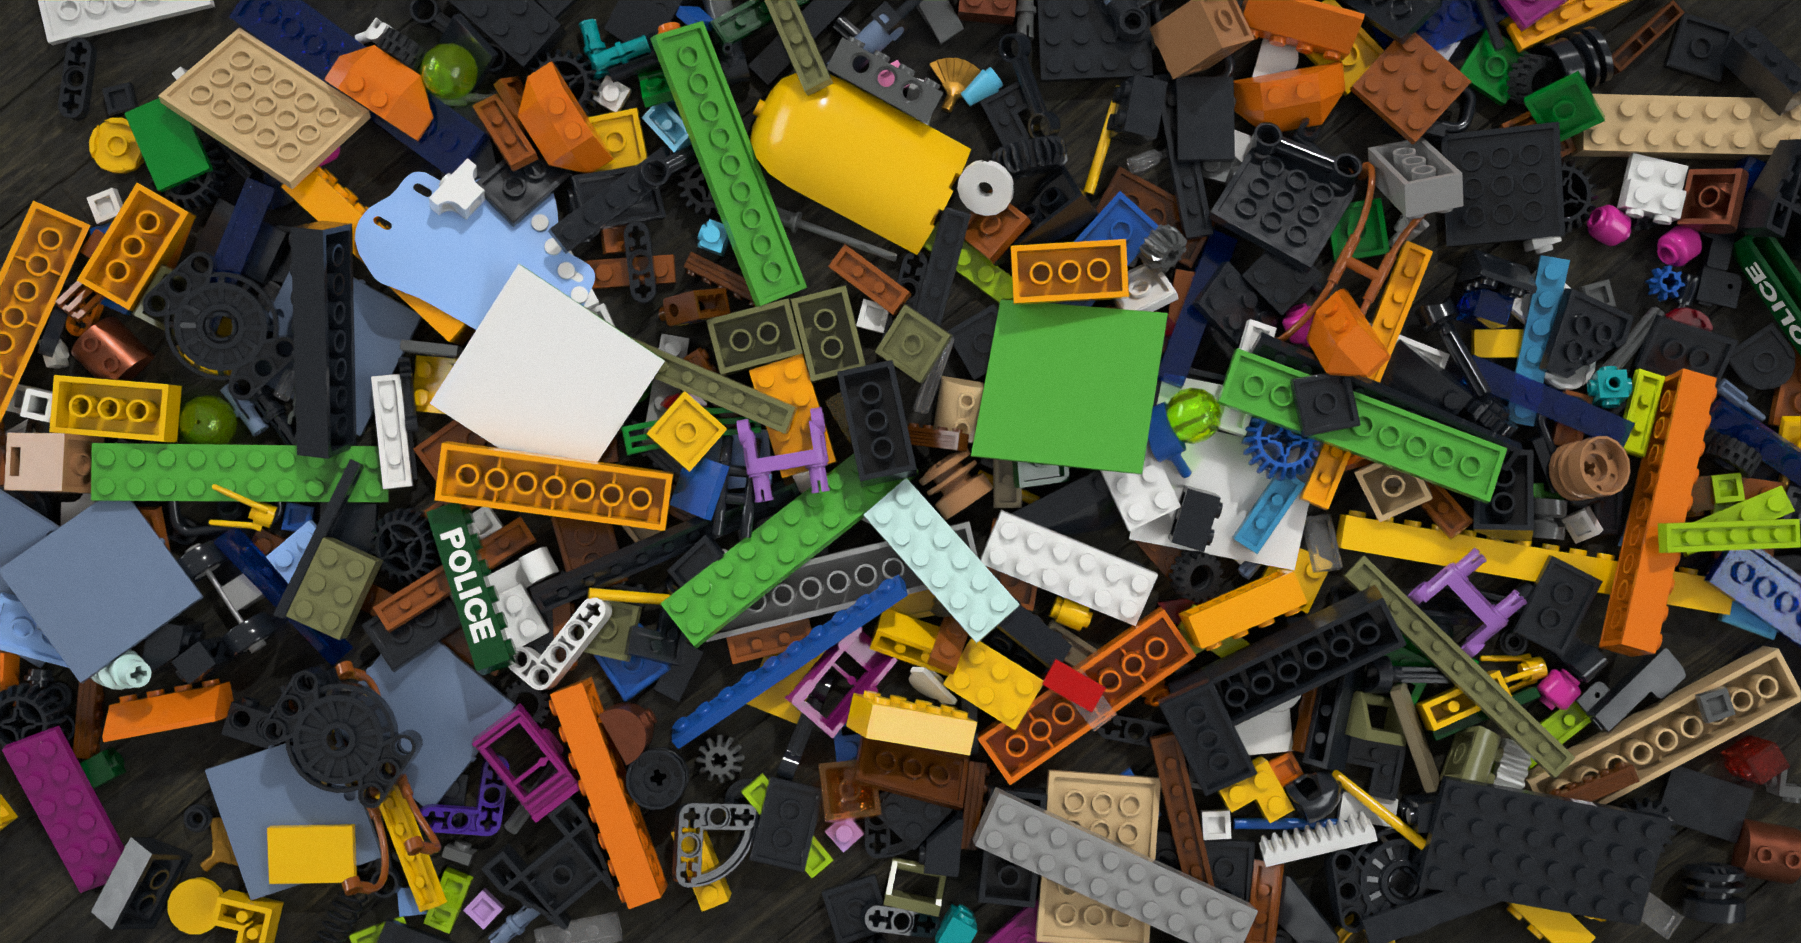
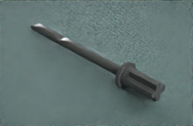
M776 207L782 225L791 229L792 233H796L798 228H802L882 258L896 261V253L801 220L802 212L800 211L793 213Z

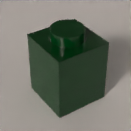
M114 748L102 751L80 763L93 790L127 772L124 767L123 757Z

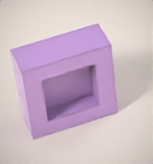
M846 811L825 830V833L843 853L864 835L862 828Z
M484 888L463 911L484 930L505 906Z

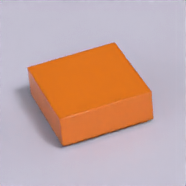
M1292 751L1284 752L1268 761L1282 788L1285 787L1286 783L1304 774Z

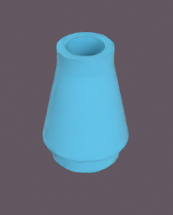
M989 67L987 70L982 69L960 94L971 107L973 104L998 93V89L1003 86V83L994 70Z

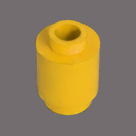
M1057 596L1049 617L1054 618L1055 622L1080 631L1082 627L1087 628L1089 626L1093 613L1089 611L1087 606Z

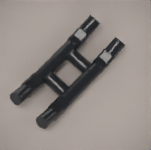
M725 435L722 438L719 463L729 466V470L713 514L712 534L723 535L726 504L743 505L740 536L750 538L752 537L755 507L753 481L747 475L746 466L731 465L734 438L731 435ZM755 438L758 458H760L762 441L759 438ZM729 476L746 478L745 494L727 493Z

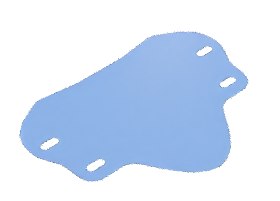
M413 172L402 181L389 197L368 208L356 227L355 242L358 253L377 281L420 298L475 330L483 321L518 264H521L570 298L571 291L577 286L584 287L589 294L595 281L594 270L586 262L570 253L565 254L563 250L557 255H550L545 250V242L553 238L548 230L558 223L554 193L513 227L486 199L467 220L453 211H446L438 215L430 208L429 197L416 192L413 187L417 183L430 189L433 194L439 188L440 180L425 172ZM542 214L548 218L549 226L546 230L537 231L532 227L531 221L535 215ZM379 216L392 224V228L385 230L376 225L373 219ZM564 262L571 263L575 271L583 276V281L577 282L573 279L561 278L558 274L559 265Z

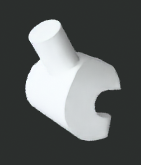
M375 18L365 32L355 35V40L358 45L371 41L377 45L388 27H392Z

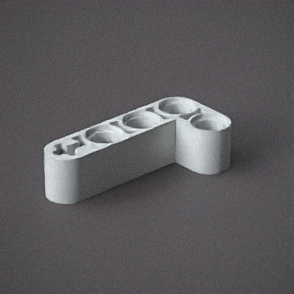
M542 547L488 576L490 586L495 585L498 594L520 582L527 589L558 573L559 570L548 548ZM451 594V595H450V598H451V600H452V602H453V604H454V606H455V608H456V605H455L453 596H452V594Z
M599 598L586 599L542 655L531 647H516L517 654L513 655L516 664L508 667L536 690L554 688L612 615L611 604L609 601ZM594 605L599 606L600 615H593L595 613ZM578 625H581L584 629V636L580 640L574 637V629ZM560 647L564 648L567 653L566 659L562 663L556 657V652ZM521 652L527 655V663L524 667L520 666L517 660ZM543 669L549 675V680L545 685L539 681V673Z

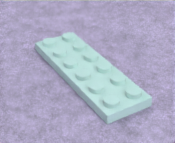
M907 478L864 514L868 522L976 644L1020 606Z

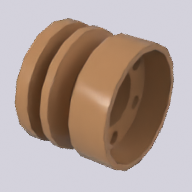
M1596 436L1564 444L1558 447L1552 454L1549 463V478L1554 489L1562 497L1570 501H1584L1618 493L1627 484L1630 475V461L1625 449L1618 441L1608 436Z
M968 449L967 452L959 451L949 454L930 467L923 478L919 480L922 486L931 480H934L936 486L927 491L928 495H933L940 491L944 495L937 501L935 506L945 520L993 489L984 473L973 477L968 473L977 464L975 460L965 466L962 464L961 460L971 454Z

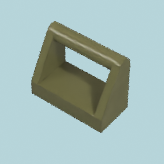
M1362 691L1354 692L1345 734L1368 741L1406 746L1407 740L1392 698ZM1367 704L1388 708L1384 729L1371 727Z
M893 857L883 905L939 917L946 876L924 874L939 878L935 898L894 890L893 884L896 869L924 874V865H919L917 861Z

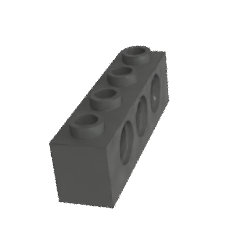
M852 36L848 40L842 38L827 66V70L927 124L943 92L939 91L941 85L927 77L924 81L915 78L914 74L916 71L903 64H900L899 68L888 63L890 60L889 56L878 50H875L873 54L864 50L865 43ZM862 56L869 60V68L866 72L858 73L854 70L853 62L857 57ZM884 70L891 71L895 76L894 83L889 87L881 86L878 82V76ZM915 84L919 88L920 95L916 100L909 101L903 96V89L906 85Z

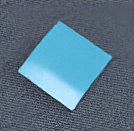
M674 100L654 105L642 116V119L674 153L691 145Z

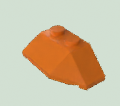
M375 45L339 56L324 79L417 141L420 140L434 118L430 109L423 77Z
M552 61L527 77L518 118L549 165L582 173H593L614 160Z
M1339 61L1234 80V98L1236 99L1234 111L1255 127L1261 123L1269 122L1278 126L1281 132L1298 129L1301 121L1307 117L1310 120L1306 127L1322 125L1346 90L1343 62Z
M1345 288L1336 291L1316 310L1306 340L1329 375L1371 377L1391 358L1358 305Z

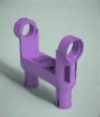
M822 407L810 409L812 421H809L813 450L758 458L755 433L751 430L749 419L737 420L740 445L743 446L747 475L753 481L755 503L764 502L762 490L764 491L765 501L773 500L769 475L772 474V471L805 466V469L808 468L811 493H820L819 480L821 491H830L825 468L828 465L829 459L824 434L826 430Z
M1475 547L1457 563H1449L1428 582L1424 581L1407 596L1417 606L1422 601L1427 602L1448 584L1484 622L1483 625L1466 638L1467 641L1460 647L1471 658L1485 646V642L1507 625V618L1527 604V601L1523 596H1519L1520 593L1515 589L1497 605H1492L1468 580V576L1483 563L1487 562V559L1483 554L1480 555V551Z

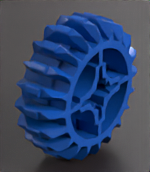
M1251 417L1250 426H1247L1245 429L1248 437L1242 439V444L1249 446V448L1243 451V455H1251L1253 457L1248 462V465L1257 463L1259 465L1256 470L1257 473L1260 474L1266 470L1267 479L1273 478L1276 474L1278 481H1283L1285 477L1293 480L1296 478V473L1301 476L1306 473V468L1314 465L1312 459L1316 458L1319 454L1314 448L1320 445L1319 441L1302 437L1298 433L1294 435L1290 430L1276 425L1272 429V434L1261 437L1262 430L1268 422ZM1300 448L1297 460L1287 463L1290 450ZM1265 450H1268L1272 454V458L1267 455Z

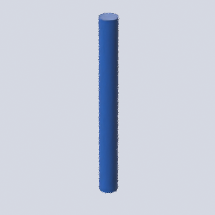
M1233 818V828H1298L1299 830H1304L1305 825H1309L1314 830L1317 822L1324 828L1326 827L1327 820L1330 819L1335 825L1338 819L1323 818L1308 824L1303 818H1279L1272 823H1269L1265 818Z

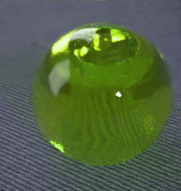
M444 43L436 45L425 54L421 63L420 74L425 87L433 95L444 100H454L462 98L474 88L478 69L473 56L466 49L454 43Z
M1187 388L1180 390L1170 398L1166 406L1169 422L1181 442L1189 444L1205 442L1216 434L1221 425L1222 411L1220 405L1217 403L1215 396L1204 389Z
M213 395L198 396L186 403L179 416L180 433L190 444L225 445L235 435L238 425L232 406L222 398Z

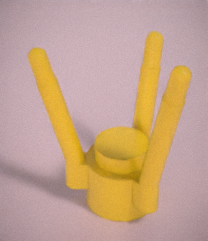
M212 485L213 490L252 507L248 518L252 519L253 523L209 520V525L248 528L261 532L263 526L271 527L278 507L266 502H255L219 485Z
M1530 653L1518 656L1490 655L1479 657L1480 661H1521V664L1517 666L1518 673L1504 678L1506 683L1518 679L1523 680L1509 687L1510 693L1535 684L1537 680L1547 677L1548 674L1543 658L1541 656L1532 658Z

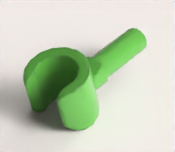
M1533 483L1534 498L1564 500L1557 492L1549 493L1545 491L1544 483Z

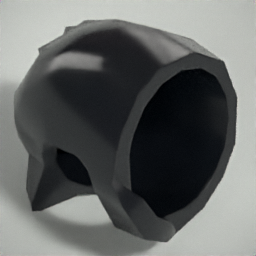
M1324 770L1305 773L1285 784L1290 800L1308 824L1321 820L1330 814L1338 805L1344 793L1341 781H1338L1331 773Z

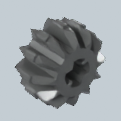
M1160 224L1156 230H1151L1150 235L1144 238L1145 242L1139 247L1141 251L1139 258L1151 271L1157 274L1160 272L1166 273L1170 267L1175 268L1176 263L1182 260L1181 256L1187 250L1185 248L1187 240L1174 226L1172 227L1169 224L1163 226Z
M719 734L716 739L717 744L709 737L706 740L708 747L700 746L699 751L704 756L697 757L696 761L698 763H706L699 771L700 773H705L709 770L711 772L708 776L709 781H712L716 774L718 775L719 783H723L725 774L730 780H733L735 778L733 770L741 772L743 767L737 762L744 761L745 755L736 754L742 748L741 744H737L734 747L730 746L734 740L733 737L730 736L727 742L723 743V735ZM715 753H718L720 756L725 754L727 758L724 763L726 764H723L721 761L716 763L715 758L717 754Z

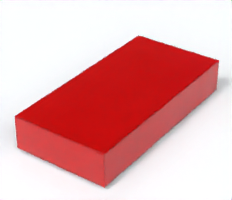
M1056 658L1042 681V685L1091 713L1106 689L1105 686Z

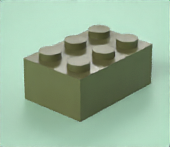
M846 286L791 299L812 383L837 378L838 371L866 366Z
M789 299L706 320L720 375L728 376L799 354L804 355Z
M324 537L286 616L338 640L347 638L383 560L333 537Z

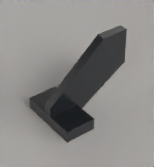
M1283 875L1278 923L1298 943H1339V935L1294 878Z

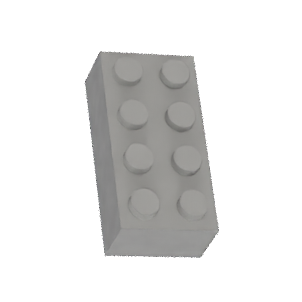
M1423 137L1419 138L1414 145L1406 140L1368 148V160L1375 168V186L1405 217L1416 219L1423 217L1427 213L1451 212L1453 208L1463 206L1462 172Z

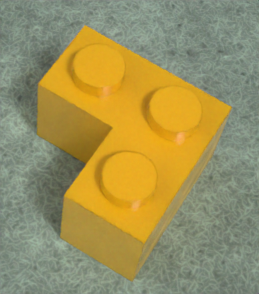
M1261 755L1252 760L1257 770V775L1217 791L1231 813L1254 800L1261 814L1269 823L1295 810L1268 761Z
M229 889L217 897L211 925L237 930L236 943H274L284 902L265 897L250 900L248 893Z

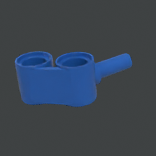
M1164 401L1153 406L1148 436L1149 445L1158 462L1166 459L1172 461L1181 477L1187 478L1192 474V471L1181 456V453L1186 451V445L1179 430L1176 427L1172 429V426L1175 425V419L1170 407Z

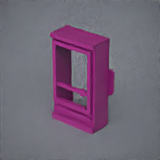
M862 627L827 649L793 691L785 696L787 701L832 739L847 722L853 693L864 694V690L878 693L876 686L898 661L894 657L869 649L872 639L862 631ZM844 651L866 670L857 682L855 677L849 676L835 663ZM833 666L847 679L850 685L853 684L854 686L831 714L825 718L808 704L805 699L830 667Z
M521 703L473 738L472 745L477 748L532 816L531 818L535 823L580 790L578 780L581 778L562 756L564 750L562 744L549 729H541ZM520 723L546 757H541L538 763L516 779L490 747V744ZM550 760L558 772L530 793L524 790L519 782L540 766H545L547 761Z

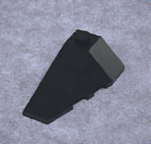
M1065 165L1055 169L1036 185L1035 189L1037 192L1028 202L1023 201L1018 206V209L1030 219L1031 223L993 264L995 267L1011 260V246L1051 243L1076 232L1099 214Z
M1093 470L1011 513L1062 535L1101 530L1122 519L1100 470Z

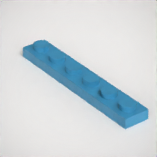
M1543 255L1539 256L1534 279L1537 290L1530 297L1507 408L1510 410L1509 417L1518 424L1534 426L1546 373L1540 370L1539 366L1562 299L1570 260Z

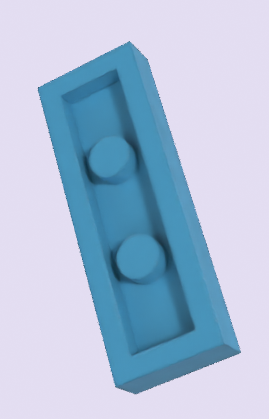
M1275 474L1232 536L1233 539L1258 554L1305 486V483L1298 478L1289 480L1287 477L1283 481H1278Z

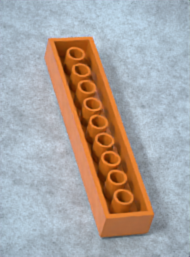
M1681 369L1665 377L1646 457H1642L1599 648L1634 657L1656 654V650L1661 646V627L1668 616L1667 600L1675 585L1673 573L1680 561L1681 552L1659 553L1658 523H1685L1687 512L1691 509L1693 503L1691 492L1699 476L1697 465L1705 449L1703 438L1705 430L1708 429L1711 422L1709 411L1717 395V388L1715 387L1717 378L1687 369Z

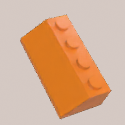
M1244 0L1241 8L1254 39H1258V37L1268 39L1271 45L1284 47L1285 44L1296 47V51L1303 54L1316 52L1322 54L1324 59L1333 62H1339L1340 59L1344 60L1350 54L1365 16L1363 13L1315 0Z
M218 678L203 681L202 687L192 688V684L174 687L175 692L166 694L164 689L148 691L147 697L139 699L137 694L119 697V703L109 705L102 736L103 742L224 719L227 717L231 702L234 701L230 682L220 683Z

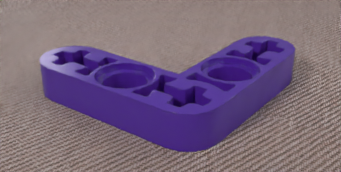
M496 753L499 759L509 770V764L506 758L503 755ZM486 759L482 763L476 807L427 804L420 809L423 816H429L430 811H434L436 817L444 818L443 812H448L446 816L447 826H443L442 820H433L432 824L429 825L433 832L491 836L500 829L507 785L497 773L496 779L501 780V783L486 781V778L492 780L493 775L491 768H488L490 764ZM490 787H495L499 789V797L492 802L486 801L484 799V792ZM482 806L488 808L498 807L497 811L491 809L490 814L491 819L495 823L490 824L489 828L485 829L484 825L480 822L481 820H486L487 810L486 808L482 809ZM457 813L467 815V822L462 827H455L451 823L452 817Z

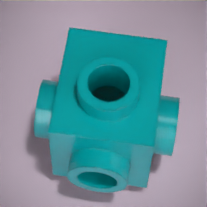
M1605 366L1599 368L1587 382L1588 396H1594L1591 406L1616 408L1631 395L1632 380L1627 378V369L1617 370L1616 366Z

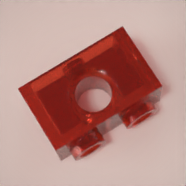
M1752 735L1746 736L1721 752L1726 759L1724 765L1733 776H1738L1746 781H1752L1760 785L1790 767L1775 742Z

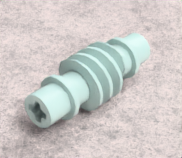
M130 649L92 676L91 679L111 689L140 688L149 682L152 672L151 668L137 652Z

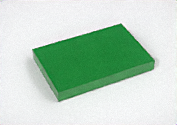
M159 98L124 113L158 191L164 192L213 170L194 124L163 105Z

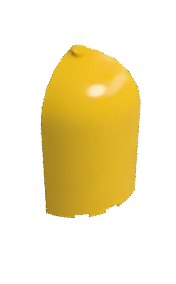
M797 73L782 78L770 91L765 102L760 99L753 111V115L757 116L752 126L750 142L758 161L769 174L791 189L918 255L934 229V222L940 209H945L953 193L951 187L956 179L960 177L971 149L842 78L830 75L833 84L809 96L805 93Z

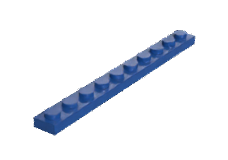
M899 574L892 579L884 580L876 590L859 597L855 604L848 609L838 611L830 621L813 628L809 635L802 640L792 642L784 652L767 659L763 666L756 671L746 673L738 683L732 687L724 688L713 700L703 702L697 707L695 712L687 717L679 718L672 726V743L678 749L908 596L905 581Z

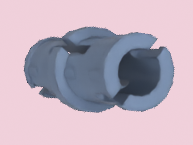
M236 382L237 390L243 393V391L238 386V383ZM229 383L225 385L220 391L234 408V415L242 419L252 436L263 433L269 426L256 411L255 403H250L248 399L241 401L233 398L228 390Z
M523 906L514 915L510 914L506 918V922L488 937L491 940L490 943H508L517 934L521 935L525 931V927L541 913Z

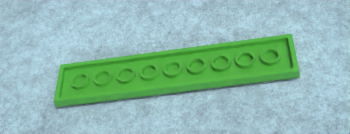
M700 21L654 35L650 40L755 306L765 305L807 288L704 22Z
M1237 348L1234 351L1217 404L1301 435L1290 380L1311 375ZM1354 392L1361 426L1307 436L1308 438L1483 503L1491 501L1507 448L1357 392Z
M92 443L91 501H237L213 490L212 485L216 484L255 502H329L350 459L363 464L364 469L348 502H389V489H383L379 446H351V449L326 459L297 455V445Z
M852 454L827 474L830 491L822 492L819 480L820 493L812 494L811 487L754 530L752 537H745L723 554V558L713 562L660 604L695 649H697L863 519L867 511L904 479L862 487L855 454ZM914 476V477H909V478H907V479H908L909 481H911V480L914 479L916 476Z

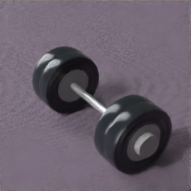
M218 539L210 540L203 544L198 543L187 549L177 562L193 583L208 576L239 623L221 638L231 656L236 658L249 651L251 653L258 651L266 645L265 641L278 632L277 627L266 612H261L245 621L243 620L213 575L215 571L230 560L229 554Z

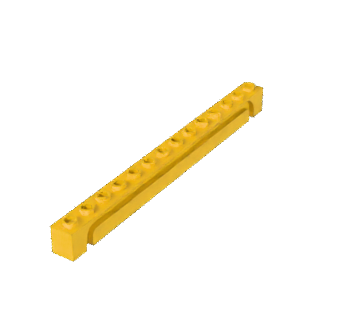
M1349 510V515L1340 514L1334 547L1441 566H1447L1453 562L1457 563L1475 547L1480 551L1479 554H1483L1487 559V562L1475 570L1476 572L1535 582L1548 556L1551 555L1603 581L1598 593L1609 595L1611 594L1618 561H1614L1615 555L1597 553V557L1594 558L1587 556L1586 550L1570 548L1569 553L1560 552V546L1542 543L1541 548L1531 547L1532 541H1514L1513 544L1487 536L1486 539L1476 537L1477 532L1463 530L1450 540L1437 525L1432 524L1431 529L1421 528L1422 522L1404 519L1403 525L1393 523L1394 517L1379 522L1377 517L1376 520L1368 519L1365 512ZM1680 567L1679 572L1674 571L1675 585L1673 591L1668 596L1667 605L1730 615L1736 582L1725 580V574L1707 572V577L1697 575L1698 570Z

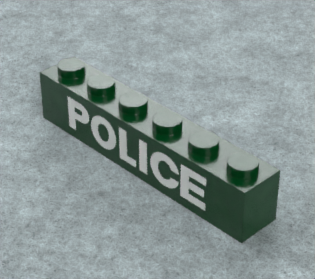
M1748 234L1734 243L1731 255L1801 356V274L1775 237H1753Z
M450 503L426 512L476 671L481 675H486L516 664L513 655L517 654L515 644L512 638H507L505 628H508V622L504 612H499L496 602L500 601L499 594L495 585L490 586L488 576L491 575V570L487 560H482L479 550L483 549V545L478 533H473L471 524L475 522L471 509L469 507L465 508L463 504Z

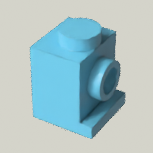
M709 219L706 225L703 224L699 231L697 247L724 257L730 242L724 225Z

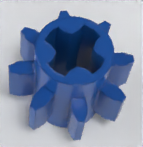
M1671 265L1664 266L1662 271L1659 268L1651 270L1653 277L1645 280V283L1649 284V295H1659V301L1666 300L1668 296L1670 298L1679 296L1677 290L1685 286L1681 282V271L1673 272Z

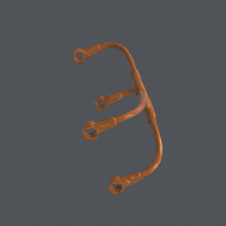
M1370 162L1362 164V170L1357 178L1365 181L1368 176L1367 193L1360 219L1354 233L1350 234L1327 278V285L1308 311L1277 339L1285 342L1314 315L1334 285L1338 284L1346 267L1372 280L1363 297L1364 301L1360 308L1365 316L1370 303L1374 302L1393 266L1398 250L1414 228L1427 215L1425 214L1421 218L1413 219L1392 246L1390 252H1387L1378 270L1353 258L1352 255L1361 240L1360 235L1367 221L1375 190V168Z
M351 661L341 662L335 667L340 680L349 678L358 681L364 680L370 689L381 696L375 681L364 670L355 668ZM289 700L290 709L297 712L299 708L294 706L292 700ZM389 763L392 770L390 774L395 775L396 768L392 763ZM405 773L398 783L402 798L406 799L416 820L432 842H424L420 836L412 837L404 842L406 852L409 856L419 853L427 855L438 853L441 850L440 841L415 803L414 793ZM370 787V794L373 798L380 794L376 787ZM379 806L367 808L370 818L374 820L381 849V873L379 880L373 885L370 882L360 881L358 876L347 878L341 883L346 896L356 893L371 894L380 890L387 880L389 854Z

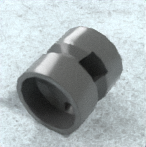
M1534 498V532L1532 537L1565 540L1566 524L1562 522V518L1567 515V500Z

